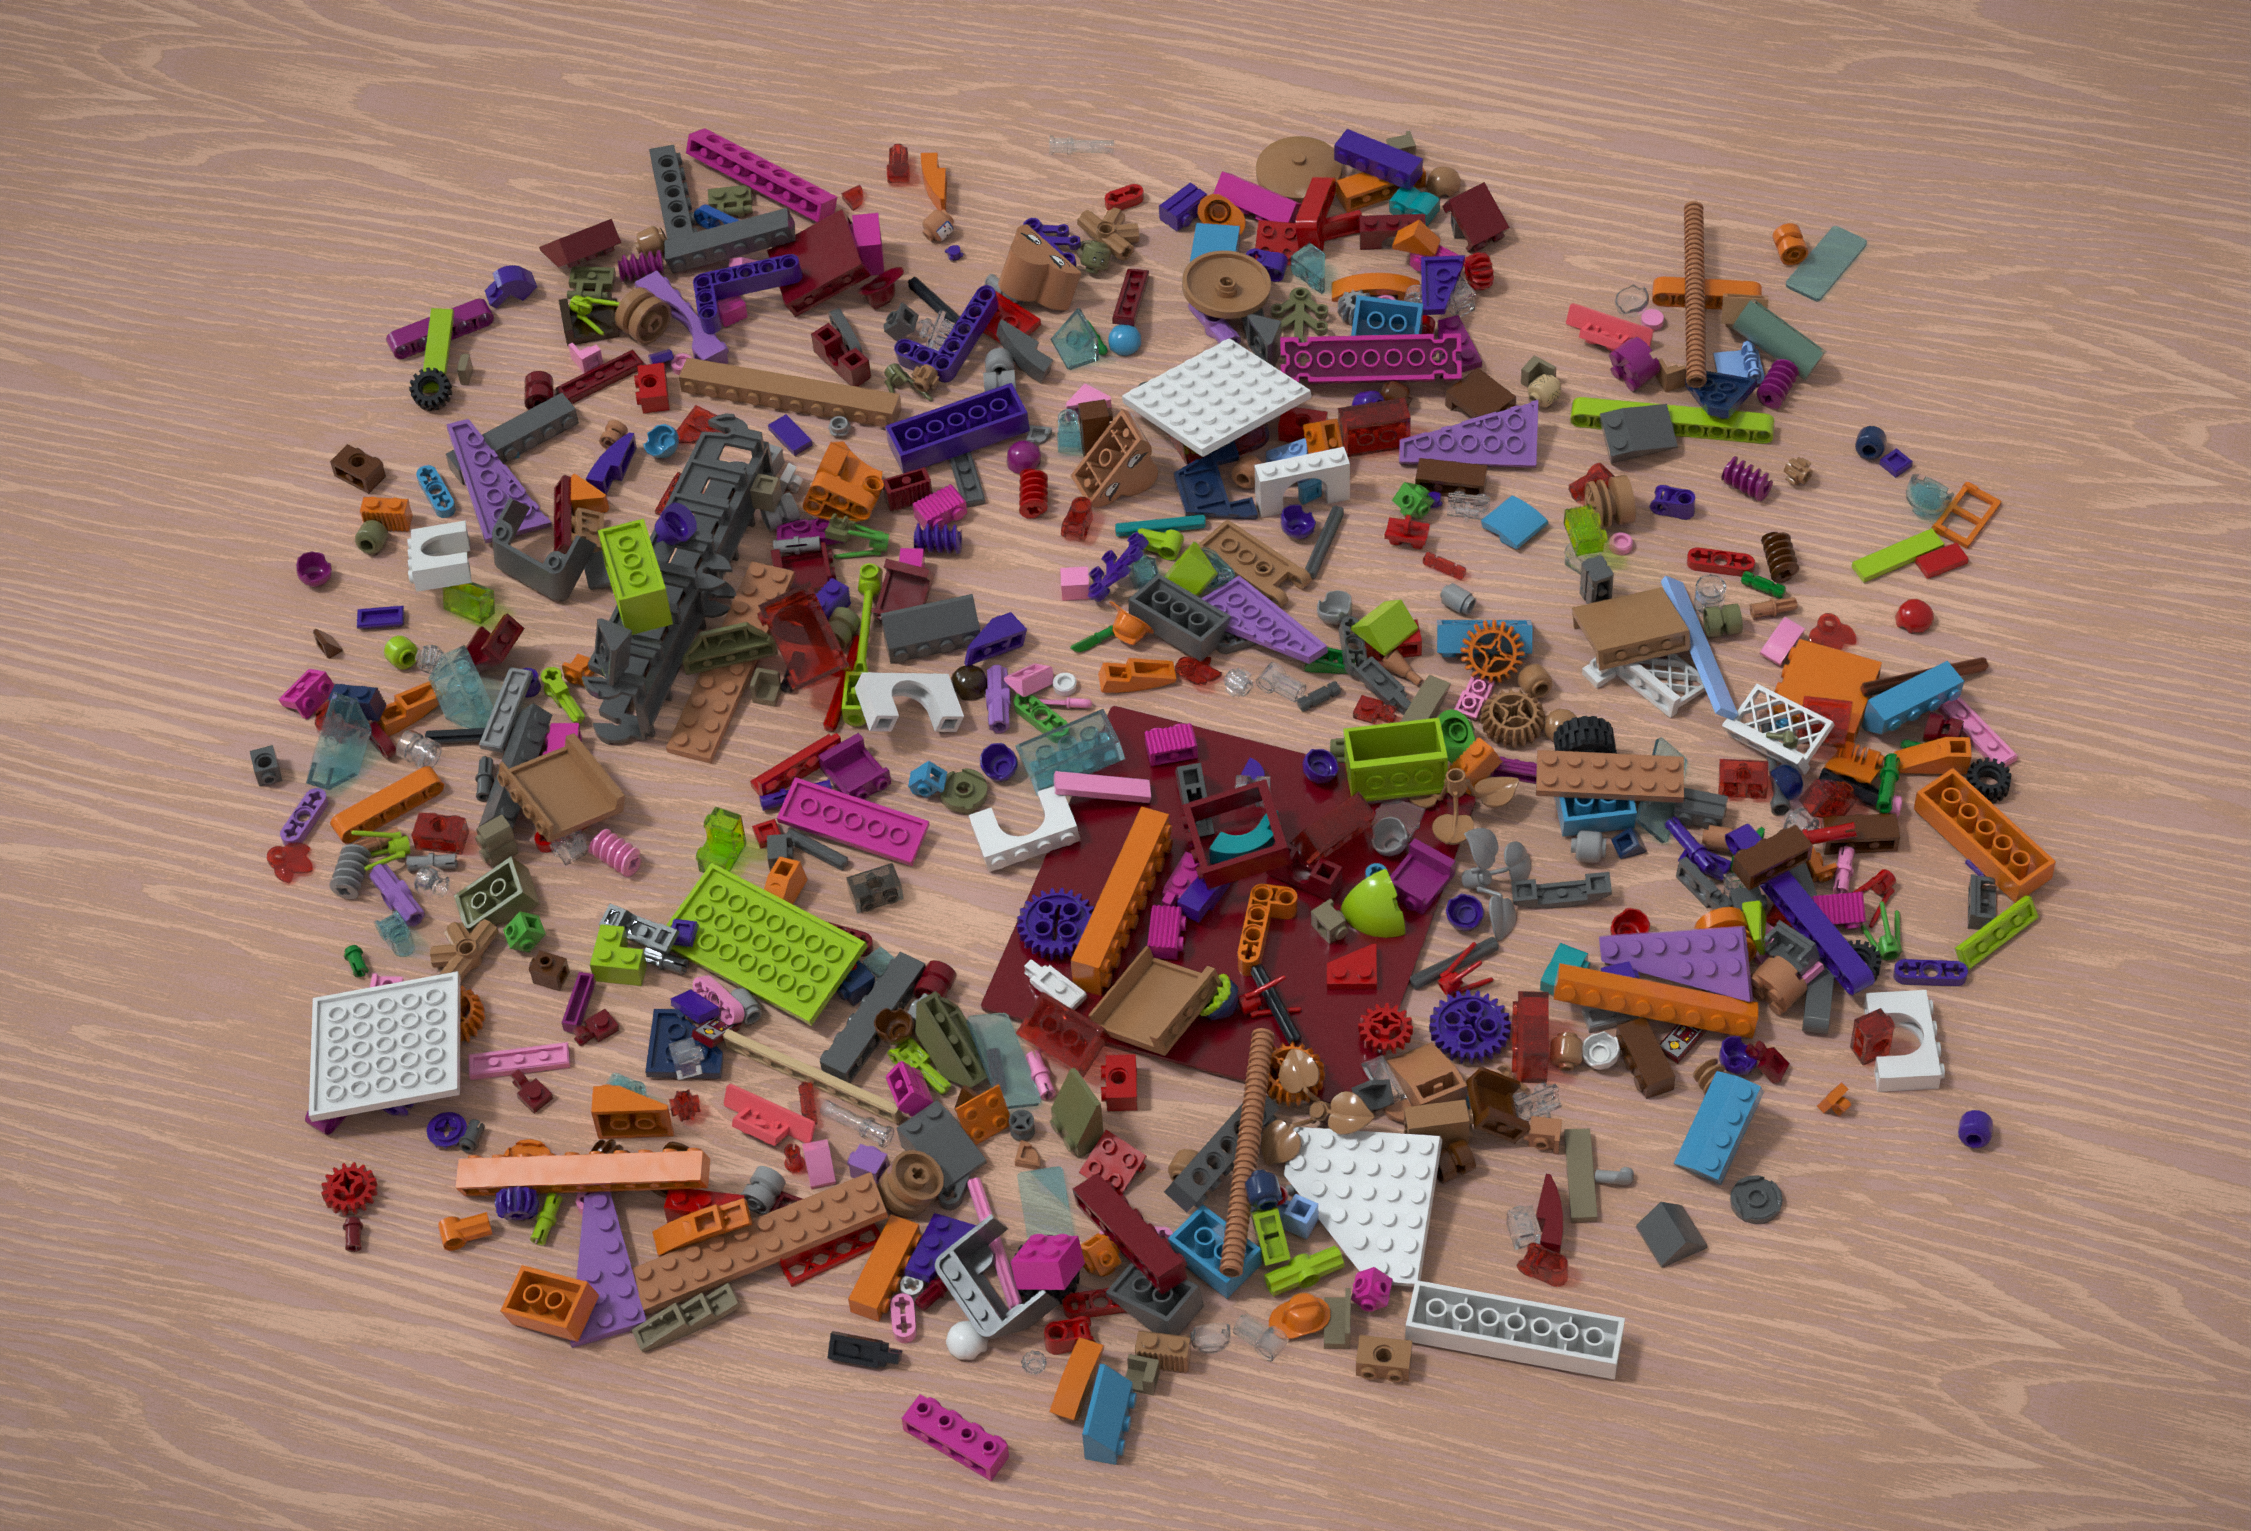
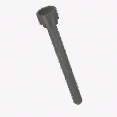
M1770 723L1760 725L1762 733L1771 731ZM1766 756L1773 790V797L1770 801L1771 812L1776 816H1783L1791 811L1790 801L1783 794L1777 761Z

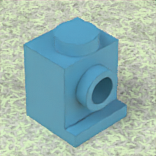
M927 761L911 771L908 787L914 795H921L925 798H928L937 791L941 793L944 791L947 771Z

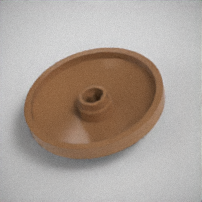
M1293 136L1275 141L1261 152L1256 162V178L1259 186L1301 204L1312 177H1335L1336 181L1342 178V164L1334 160V148L1326 142L1312 137Z
M1213 251L1196 257L1187 265L1182 278V291L1186 300L1198 311L1223 319L1241 318L1257 312L1268 301L1271 289V279L1265 267L1256 259L1235 251Z

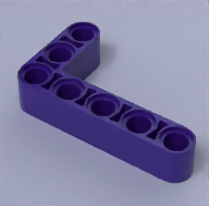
M787 254L705 272L695 276L693 286L698 316L703 331L707 334H714L722 328L718 300L799 282L803 277L798 257L793 254Z
M984 285L977 289L939 351L909 339L897 341L894 350L899 364L914 371L916 366L921 368L924 364H927L937 370L938 381L943 383L952 381L999 307L994 288Z

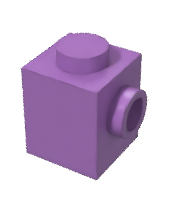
M860 1144L856 1151L851 1152L847 1161L850 1176L856 1178L871 1172L875 1183L878 1184L883 1172L889 1167L888 1155L874 1146L868 1147Z

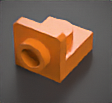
M578 653L570 664L564 662L562 664L564 678L572 684L584 686L582 676L592 677L595 673L589 670L588 662L590 658Z
M1814 846L1811 860L1805 862L1813 882L1819 881L1823 883L1832 879L1838 868L1836 863L1823 866L1822 856L1819 852H1816Z

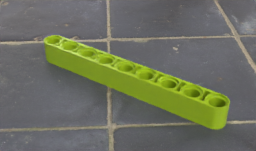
M1578 397L1572 402L1570 422L1572 425L1580 428L1602 429L1600 413L1621 408L1659 404ZM1667 405L1675 436L1767 444L1773 440L1775 420L1770 414L1735 411L1730 418L1721 419L1717 416L1708 415L1700 407Z

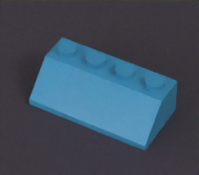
M1437 620V653H1442V657H1456V653H1462L1460 648L1468 647V645L1462 642L1463 638L1471 640L1467 631L1470 630L1475 634L1477 632L1474 628L1475 624H1478L1480 629H1483L1484 620ZM1486 620L1488 627H1492V620ZM1496 620V627L1500 628L1501 622L1504 621L1506 622L1504 630L1507 631L1510 626H1513L1514 631L1511 635L1520 634V638L1515 642L1522 641L1524 643V646L1517 648V650L1524 651L1525 655L1517 656V658L1527 657V654H1532L1533 625L1531 620ZM1496 633L1485 634L1476 642L1489 643ZM1502 636L1500 648L1506 653H1512L1511 643L1506 637ZM1496 643L1492 649H1485L1489 653V657H1492L1493 654H1499V651H1496ZM1473 648V657H1480L1481 652Z
M1948 661L1937 665L1869 699L1862 728L1865 731L1883 734L1889 730L1894 731L1901 724L1909 720L1914 721L1921 714L1929 710L1934 711L1941 704L1959 698L1964 680Z
M1716 1071L1674 1164L1722 1185L1764 1094L1762 1087L1739 1076Z

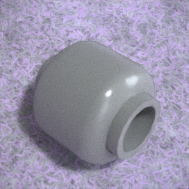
M1004 348L992 349L985 358L986 372H996L1000 375L1002 371L1014 370L1012 354Z
M1579 831L1577 838H1572L1571 853H1576V860L1578 862L1599 863L1601 858H1605L1607 838H1603L1602 833L1598 831Z

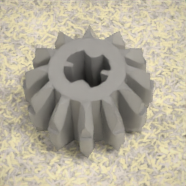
M1353 289L1351 293L1344 292L1343 297H1339L1338 314L1343 322L1349 321L1350 326L1353 324L1357 295L1371 297L1370 293H1363L1362 289L1359 292H1355Z

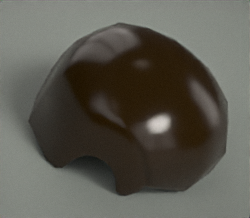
M961 666L951 676L954 690L960 695L962 700L980 698L988 689L986 675L978 666Z

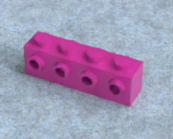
M1224 171L1221 172L1213 193L1226 197L1234 205L1238 206L1244 214L1249 215V212L1256 214L1255 219L1296 223V217L1301 207V203Z
M919 1394L901 1418L905 1432L989 1481L994 1479L1009 1458L1008 1444L1003 1438L998 1435L992 1436L985 1432L979 1424L975 1422L971 1424L964 1420L958 1412L945 1409L932 1397L926 1398Z

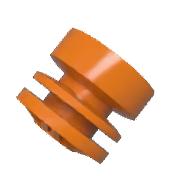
M1722 907L1704 914L1694 926V929L1745 926L1749 962L1757 953L1744 912L1739 908Z

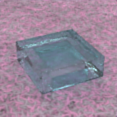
M880 946L863 960V965L878 978L882 977L890 960L895 958Z

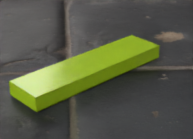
M431 308L423 366L424 372H426V368L430 367L431 370L433 368H437L439 372L441 370L445 375L447 373L454 320L453 309ZM430 382L424 386L423 393H437L439 385L435 382Z
M1931 528L1852 562L1851 567L1863 583L1910 564L1916 561V558L1943 548L1944 543Z
M2025 895L1955 947L1959 961L1964 963L1968 970L2039 918L2032 897Z

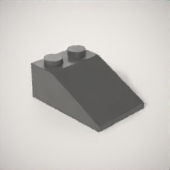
M1667 404L1621 408L1600 413V424L1611 464L1678 448Z
M938 1100L897 1127L901 1147L905 1151L916 1150L924 1152L938 1163L944 1176L943 1187L946 1190L952 1188L955 1183L987 1163L985 1157L954 1116Z
M1132 1263L1106 1291V1296L1150 1331L1156 1333L1180 1335L1204 1307L1198 1285L1184 1280L1164 1294H1161Z

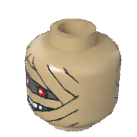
M1540 375L1528 386L1529 401L1538 400V407H1549L1561 395L1559 380L1552 375Z

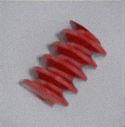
M1029 468L1022 470L1019 474V513L1027 519H1033L1048 509V475L1043 471Z

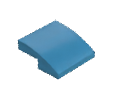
M1513 495L1481 520L1484 529L1498 534L1502 543L1515 549L1520 548L1549 524L1548 520L1541 513Z

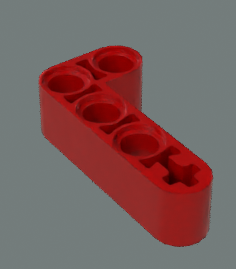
M1312 177L1295 223L1299 252H1323V225L1336 194L1335 177Z

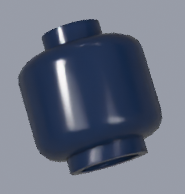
M1876 426L1862 428L1857 435L1855 443L1858 455L1867 460L1879 458L1885 450L1886 434Z
M1263 1169L1256 1170L1245 1182L1248 1201L1251 1206L1256 1207L1258 1210L1272 1209L1281 1199L1282 1192L1278 1178L1271 1172H1266Z

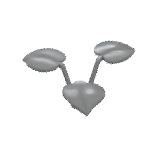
M1476 828L1465 832L1464 835L1469 842L1473 859L1478 867L1465 870L1462 874V883L1466 889L1477 888L1478 893L1484 892L1493 895L1489 901V914L1495 939L1500 941L1515 925V908L1509 898L1503 899L1501 893L1485 887L1491 883V875L1509 871L1512 881L1526 880L1530 874L1531 861L1526 848L1520 842L1514 841L1505 847L1504 860L1507 867L1492 871L1486 870L1491 868L1496 861L1494 856L1498 853V841L1491 830Z

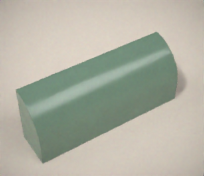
M1755 299L1749 301L1732 327L1774 359H1786L1793 362L1798 367L1799 377L1805 381L1827 352Z

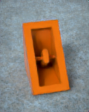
M1418 220L1397 232L1392 249L1435 257L1441 239L1421 220Z
M575 473L571 476V503L574 514L578 507L601 513L610 510L606 494Z

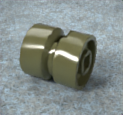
M1737 603L1724 605L1722 609L1718 606L1703 609L1704 628L1708 638L1720 637L1723 635V632L1727 635L1742 633V615Z
M837 607L820 633L821 641L832 650H846L852 636L856 634L861 625L859 616L848 608Z

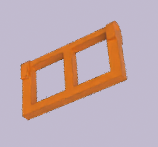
M1965 482L1961 490L1931 528L1936 534L1944 536L1955 543L1957 542L1960 546L1968 549L2002 501L1979 489L1978 486ZM1966 493L1991 505L1982 519L1958 506V503ZM1951 512L1976 525L1967 539L1942 525Z

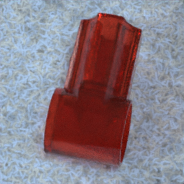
M894 144L893 147L889 148V164H887L888 183L910 182L908 148L902 144Z
M1596 463L1588 470L1587 475L1569 484L1568 490L1576 502H1581L1585 500L1586 482L1594 481L1596 484L1597 480L1602 479L1608 489L1609 478L1615 476L1602 463Z

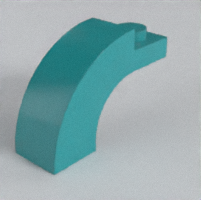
M1267 813L1258 826L1247 834L1229 835L1220 832L1209 848L1210 863H1220L1272 847L1275 839Z

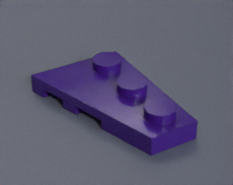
M1465 255L1421 257L1423 315H1444L1446 313L1465 263Z

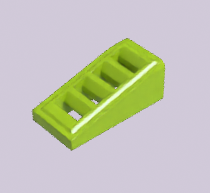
M1760 900L1742 903V909L1757 952H1759V955H1765L1766 913Z

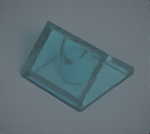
M1077 308L1051 338L1053 345L1069 370L1099 360L1098 338L1082 310Z

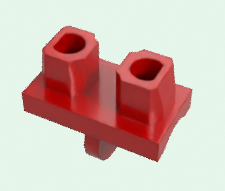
M1408 514L1405 520L1389 517L1384 539H1388L1391 545L1399 546L1402 542L1411 543V546L1415 549H1422L1423 545H1426L1430 524L1412 521V515Z

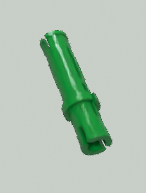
M1889 753L1885 756L1884 767L1880 771L1881 784L1876 808L1877 810L1880 809L1879 812L1889 813L1892 810L1895 785L1900 776L1898 771L1900 757H1897V754Z

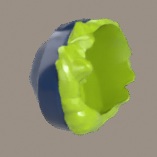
M1226 974L1219 975L1222 987H1217L1218 992L1200 1012L1201 1016L1209 1020L1231 1017L1238 1008V986Z

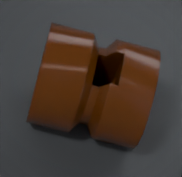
M1460 1139L1449 1144L1447 1150L1443 1147L1441 1148L1437 1179L1440 1183L1444 1184L1455 1179L1457 1173L1464 1175L1476 1169L1475 1158L1465 1140Z

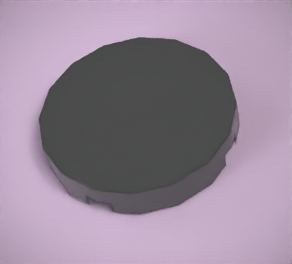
M1759 1175L1740 1179L1730 1194L1731 1209L1735 1215L1744 1222L1751 1224H1765L1772 1221L1780 1213L1783 1201L1781 1190L1772 1180L1768 1181L1764 1179L1765 1177Z

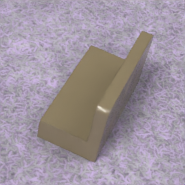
M1345 1288V1297H1324V1301L1330 1308V1320L1324 1327V1349H1350L1351 1288Z

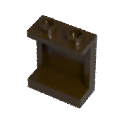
M611 291L607 292L608 300L617 301V298L612 299ZM567 298L559 300L567 346L571 343L577 345L619 337L618 327L615 323V312L618 306L592 303V311L586 317L604 332V335H600L583 320L577 318V313L571 311Z

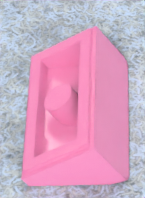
M1034 663L1006 676L1004 681L1019 695L1026 697L1053 684V668Z

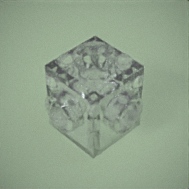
M581 829L551 841L550 845L553 854L556 857H560L565 866L585 856L589 849L586 844V836Z

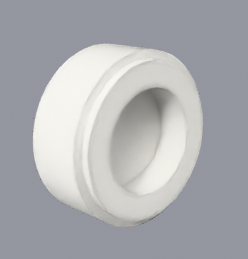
M1060 673L1053 679L1055 693L1060 696L1072 695L1077 689L1076 678L1070 673Z

